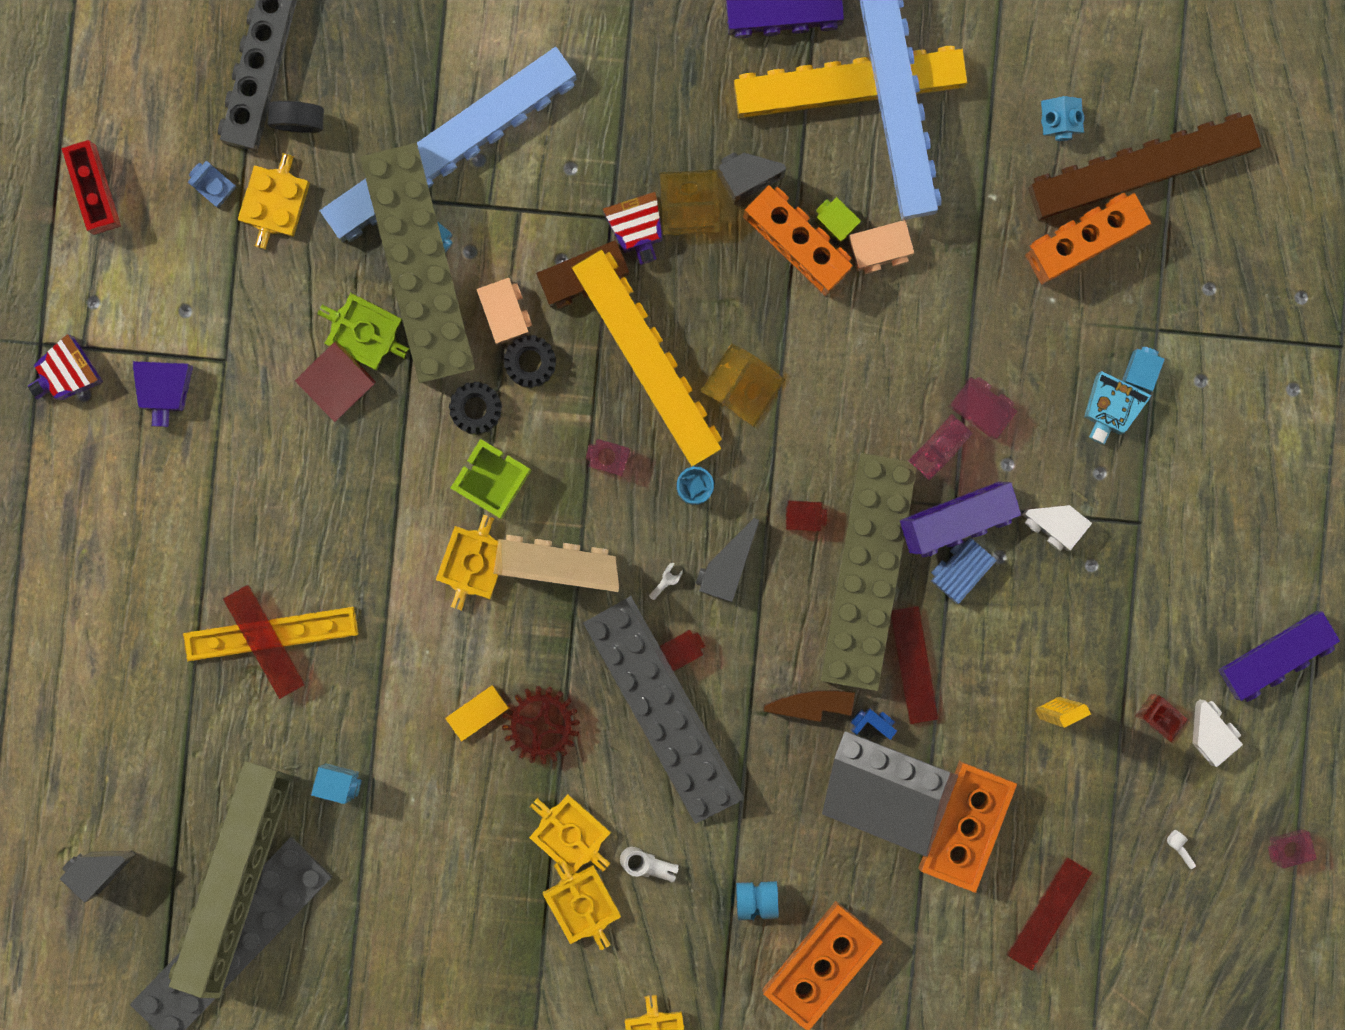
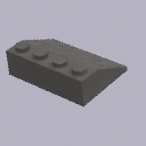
M845 731L834 758L822 814L928 857L958 775Z

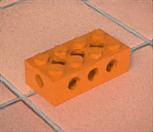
M768 185L745 209L743 218L826 297L849 273L853 266L850 263L852 258L841 247L836 250L829 243L831 238L823 229L818 227L815 230L808 222L809 216L801 208L797 207L794 209L787 202L789 197L779 187L773 189ZM777 214L782 215L786 222L777 224L771 217ZM796 234L803 235L807 242L797 244L792 236ZM821 254L826 257L827 263L818 264L814 261L813 256Z
M1124 192L1109 200L1105 204L1106 209L1101 210L1098 206L1079 218L1081 220L1080 223L1076 224L1072 220L1059 227L1054 232L1056 236L1050 238L1049 234H1046L1029 245L1031 250L1025 256L1041 285L1149 226L1151 221L1136 194L1133 193L1127 197ZM1108 218L1114 221L1116 228L1109 225ZM1082 232H1085L1090 236V242L1086 241L1083 238ZM1056 246H1061L1065 250L1066 255L1059 254Z
M959 761L955 771L958 778L928 857L923 855L918 869L923 873L976 893L1017 783ZM977 792H983L985 797L983 804L977 807L973 806L971 803L972 796ZM972 819L974 821L973 830L970 833H962L961 824L963 821ZM957 846L963 847V857L959 860H952L950 857L952 849Z
M835 901L762 989L763 995L805 1030H810L883 942L872 930ZM839 937L848 939V945L843 950H837L833 947L834 941ZM819 960L830 962L829 968L824 972L816 971L814 969L815 964ZM801 982H807L811 984V989L806 994H799L796 992L797 985Z

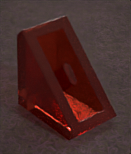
M1153 693L1150 694L1135 715L1136 718L1171 743L1188 721L1184 715L1163 697Z

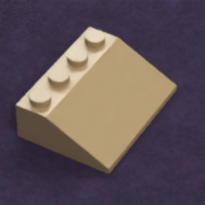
M506 535V540L498 539L493 574L614 592L619 591L616 557L608 555V549L592 547L590 553L580 551V545L563 543V548L551 547L552 541L535 539L534 544L523 543L524 537Z

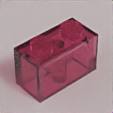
M970 377L948 407L992 440H996L1017 413V410L1013 408L1015 403L1003 394H1000L998 397L990 391L991 385L982 378L977 377L975 380Z
M951 414L908 461L930 480L949 462L973 433Z

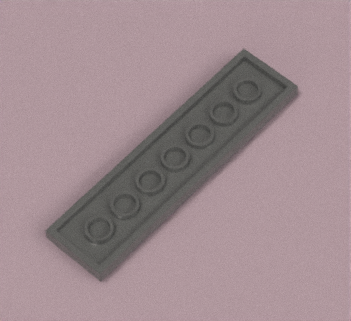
M630 596L583 622L695 824L743 800L744 797L632 597Z
M290 837L264 864L222 991L333 877L293 837ZM180 953L130 1003V1006L155 1030H186L216 999L199 998L169 987L171 981L169 973L173 964L177 963Z

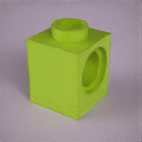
M837 197L832 202L826 199L816 210L819 215L816 217L815 222L839 245L861 222Z

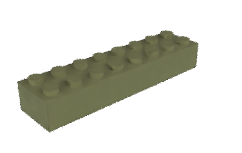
M417 143L360 156L418 382L423 383L474 370V362Z
M865 453L858 454L819 676L820 681L878 691L905 539L900 520L909 516L918 464L916 462Z
M247 761L238 769L235 779L237 783L235 792L228 798L226 804L228 812L225 821L220 824L217 830L218 842L216 848L211 851L207 860L209 869L206 878H203L199 884V898L196 906L189 913L188 923L190 925L187 934L183 935L179 943L178 950L180 955L178 961L173 964L169 973V979L171 980L170 988L199 998H220L294 776Z

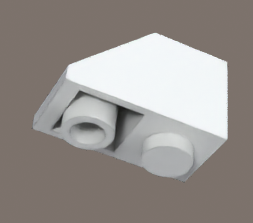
M1070 505L1025 510L1022 514L1027 519L1024 523L1036 533H1039L1041 530L1049 536L1047 542L1058 551H1061L1063 548L1066 551L1071 550L1092 524Z
M1200 699L1196 702L1192 743L1210 765L1217 767L1243 745L1238 739L1241 734L1231 723L1226 725L1219 717L1222 712L1214 702L1210 701L1207 703L1206 700Z

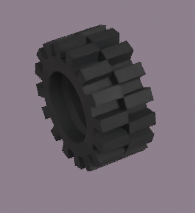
M523 335L521 338L513 340V343L507 347L506 354H504V367L509 377L518 385L528 388L542 386L543 383L551 379L550 377L555 372V353L545 339L539 338L536 335ZM529 350L537 352L541 357L539 369L531 373L523 371L519 365L520 356Z
M468 382L464 386L457 388L455 394H452L451 403H449L450 416L454 424L462 431L479 435L489 432L498 424L502 414V403L498 394L489 385L480 382ZM479 397L485 401L487 411L482 418L471 419L466 415L465 404L470 398Z

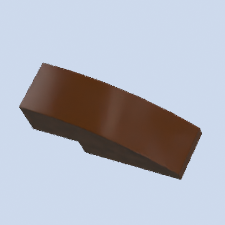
M842 690L799 692L764 704L763 711L821 722L823 711L851 716L855 692Z

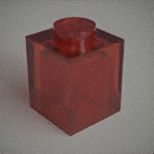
M789 500L786 502L785 530L820 532L821 526H826L827 509H822V502Z
M690 629L660 645L673 672L703 656L704 654L701 649L706 647L699 633L692 634Z

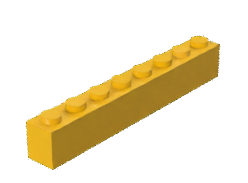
M944 46L938 48V52L927 53L926 50L913 51L914 64H910L912 76L917 75L920 92L916 94L960 89L966 86L967 77L963 49L955 50V46ZM857 58L852 60L853 64L841 65V61L828 62L824 64L823 68L813 69V65H803L796 67V71L785 73L784 69H774L768 71V75L757 77L756 73L741 74L739 79L734 80L738 119L878 100L870 58Z
M599 250L571 268L689 464L694 466L719 451L721 447L718 442L722 438L714 425L708 427L703 418L707 416V413L700 401L694 403L688 393L693 390L684 376L679 378L674 368L678 365L671 353L668 351L664 354L659 343L663 342L658 331L655 327L649 329L644 321L648 315L640 302L634 304L629 296L633 290L625 277L619 279L614 271L618 265L610 252L604 254L602 250Z

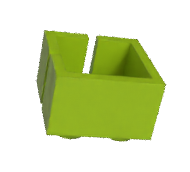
M480 439L467 460L474 466L471 470L463 466L451 489L502 519L532 470L510 456L503 460L504 453Z

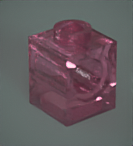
M597 439L595 444L590 443L585 460L590 461V468L623 477L631 449ZM605 449H610L615 453V461L610 465H603L599 461V454Z
M1300 829L1270 838L1271 846H1268L1270 859L1283 869L1317 860L1310 832ZM1289 842H1294L1296 852L1294 855L1287 857L1284 853V848Z

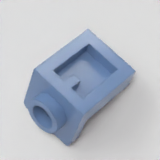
M205 161L203 165L201 163L197 164L189 174L191 178L188 183L217 208L236 189V186L208 161Z

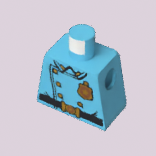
M1102 371L1097 373L1084 418L1095 423L1089 438L1105 445L1111 431L1119 435L1124 434L1148 402L1151 395Z

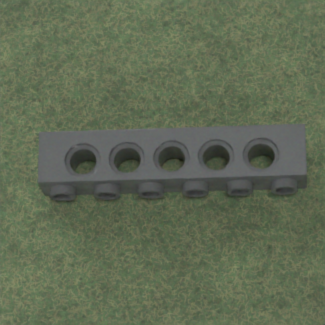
M256 0L255 7L249 9L246 23L250 26L247 36L243 35L240 42L239 52L242 53L240 64H235L232 73V80H235L233 91H228L225 100V108H228L226 118L220 120L218 135L221 136L220 140L225 145L258 153L269 111V103H271L297 0ZM269 2H278L279 8L276 12L271 14L265 12V7ZM263 29H270L272 31V35L267 41L258 40V34ZM255 57H264L265 61L261 68H251V61ZM249 84H256L257 92L251 97L244 96V88ZM243 111L250 113V119L247 123L237 124L236 119L239 113Z

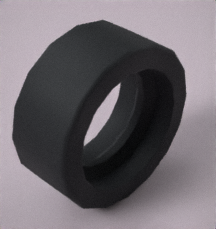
M273 101L269 103V127L299 133H316L323 130V107L297 101Z

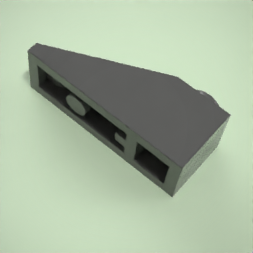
M753 518L708 563L706 569L700 568L696 584L700 585V592L730 602L733 601L759 519Z

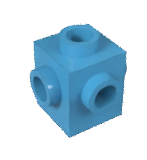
M1062 96L1041 101L1043 135L1055 136V141L1072 140V135L1084 133L1082 98Z

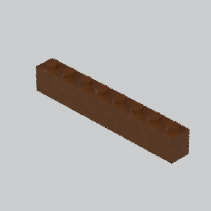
M1241 112L1225 117L1224 123L1215 125L1214 121H1210L1197 126L1198 131L1187 134L1186 130L1171 134V140L1160 143L1158 138L1142 144L1143 149L1133 151L1132 147L1117 151L1115 153L1116 157L1108 160L1105 159V156L1094 158L1088 161L1089 166L1078 169L1077 165L1066 167L1061 170V175L1052 178L1050 173L1034 178L1035 183L1028 187L1038 221L1120 195L1124 192L1133 191L1255 152L1261 147V143L1252 116L1249 114L1242 117Z

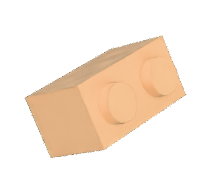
M905 220L851 234L848 237L856 270H864L865 274L881 270L880 265L891 262L893 267L908 263V257H912L914 254Z
M506 278L476 289L497 346L530 334L528 327L533 325L528 311H521L518 300L523 299L518 283L512 284L510 278Z

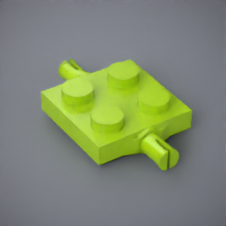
M350 293L346 303L338 312L324 304L321 305L320 309L330 314L328 315L319 310L317 315L332 322L331 332L324 343L325 345L331 346L337 341L355 360L376 371L383 357L389 351L403 359L406 358L407 355L397 349L408 353L410 348L395 341L396 332L402 322L401 318Z

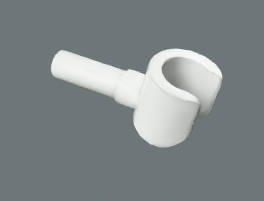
M670 563L667 566L660 584L649 595L652 600H655L668 585L678 583L683 570L679 575H672L670 570L675 563Z
M1174 830L1168 836L1167 843L1182 856L1188 867L1193 869L1196 865L1187 853V850L1182 847L1188 839L1177 830Z

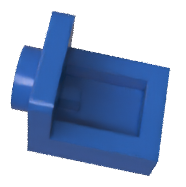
M870 708L865 712L861 709L851 721L854 725L851 731L856 735L867 722L890 740L897 732L892 727L895 723L894 720L884 712H881L878 716Z

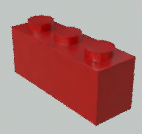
M86 140L61 148L86 230L96 235L121 227L97 146L90 140Z

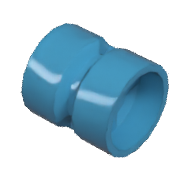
M693 466L681 472L677 479L676 489L679 497L684 502L691 505H699L710 498L714 489V482L707 470L702 467Z
M777 881L760 882L759 886H755L752 882L736 883L738 920H754L756 915H760L762 920L778 919Z

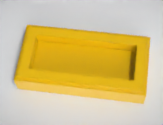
M491 685L445 719L462 742L509 709V707L495 687Z

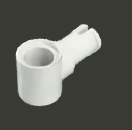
M628 847L620 855L621 866L632 876L649 877L651 875L672 883L675 881L676 876L673 873L678 872L677 864L655 859L654 855L645 853L637 847ZM640 855V865L636 868H629L628 860L630 857Z

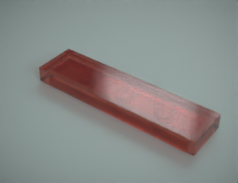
M246 585L223 598L278 698L281 699L306 685L250 585Z
M919 606L892 610L891 621L909 724L938 720Z
M1066 857L1006 955L1032 971L1092 872Z

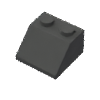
M734 152L721 160L722 164L718 167V177L734 205L766 188L768 185L781 180L786 172V167L782 163L745 152L740 155Z
M132 850L90 852L86 855L80 853L77 857L71 858L62 868L65 873L61 876L60 880L86 903L97 897L133 859L136 853Z

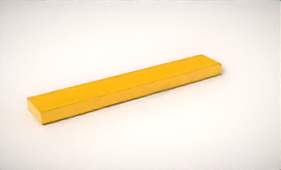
M355 607L183 633L187 662L359 635Z
M1057 697L1037 707L1035 710L1039 719L1063 728L1091 715L1086 704L1062 697Z

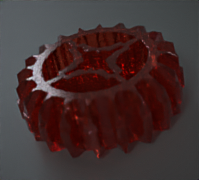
M536 686V695L532 696L531 690L527 688L524 690L527 697L525 700L521 695H515V699L519 703L518 706L513 703H508L507 705L514 712L513 715L509 713L503 714V718L511 720V724L503 725L502 730H511L512 734L507 735L504 739L506 742L512 739L516 741L510 747L511 751H515L519 746L523 749L519 754L521 759L528 752L531 753L530 763L535 762L536 755H541V764H546L547 754H550L552 761L555 762L558 760L555 751L559 750L565 756L568 752L563 745L567 744L570 747L575 745V742L568 737L569 735H579V731L572 730L571 725H579L580 720H571L570 718L578 710L577 708L567 710L566 707L572 702L570 698L564 703L559 701L563 696L562 691H559L554 698L551 696L552 687H548L546 695H542L541 686ZM535 701H542L537 716L519 715L526 705ZM551 704L561 711L565 726L559 725L550 719L549 711ZM545 710V723L550 727L548 730L543 729V733H540L539 739H537V726L527 721L533 722L535 719L538 721ZM517 724L532 730L533 739L531 746L521 738ZM558 733L563 735L561 740L549 748H540L545 734Z

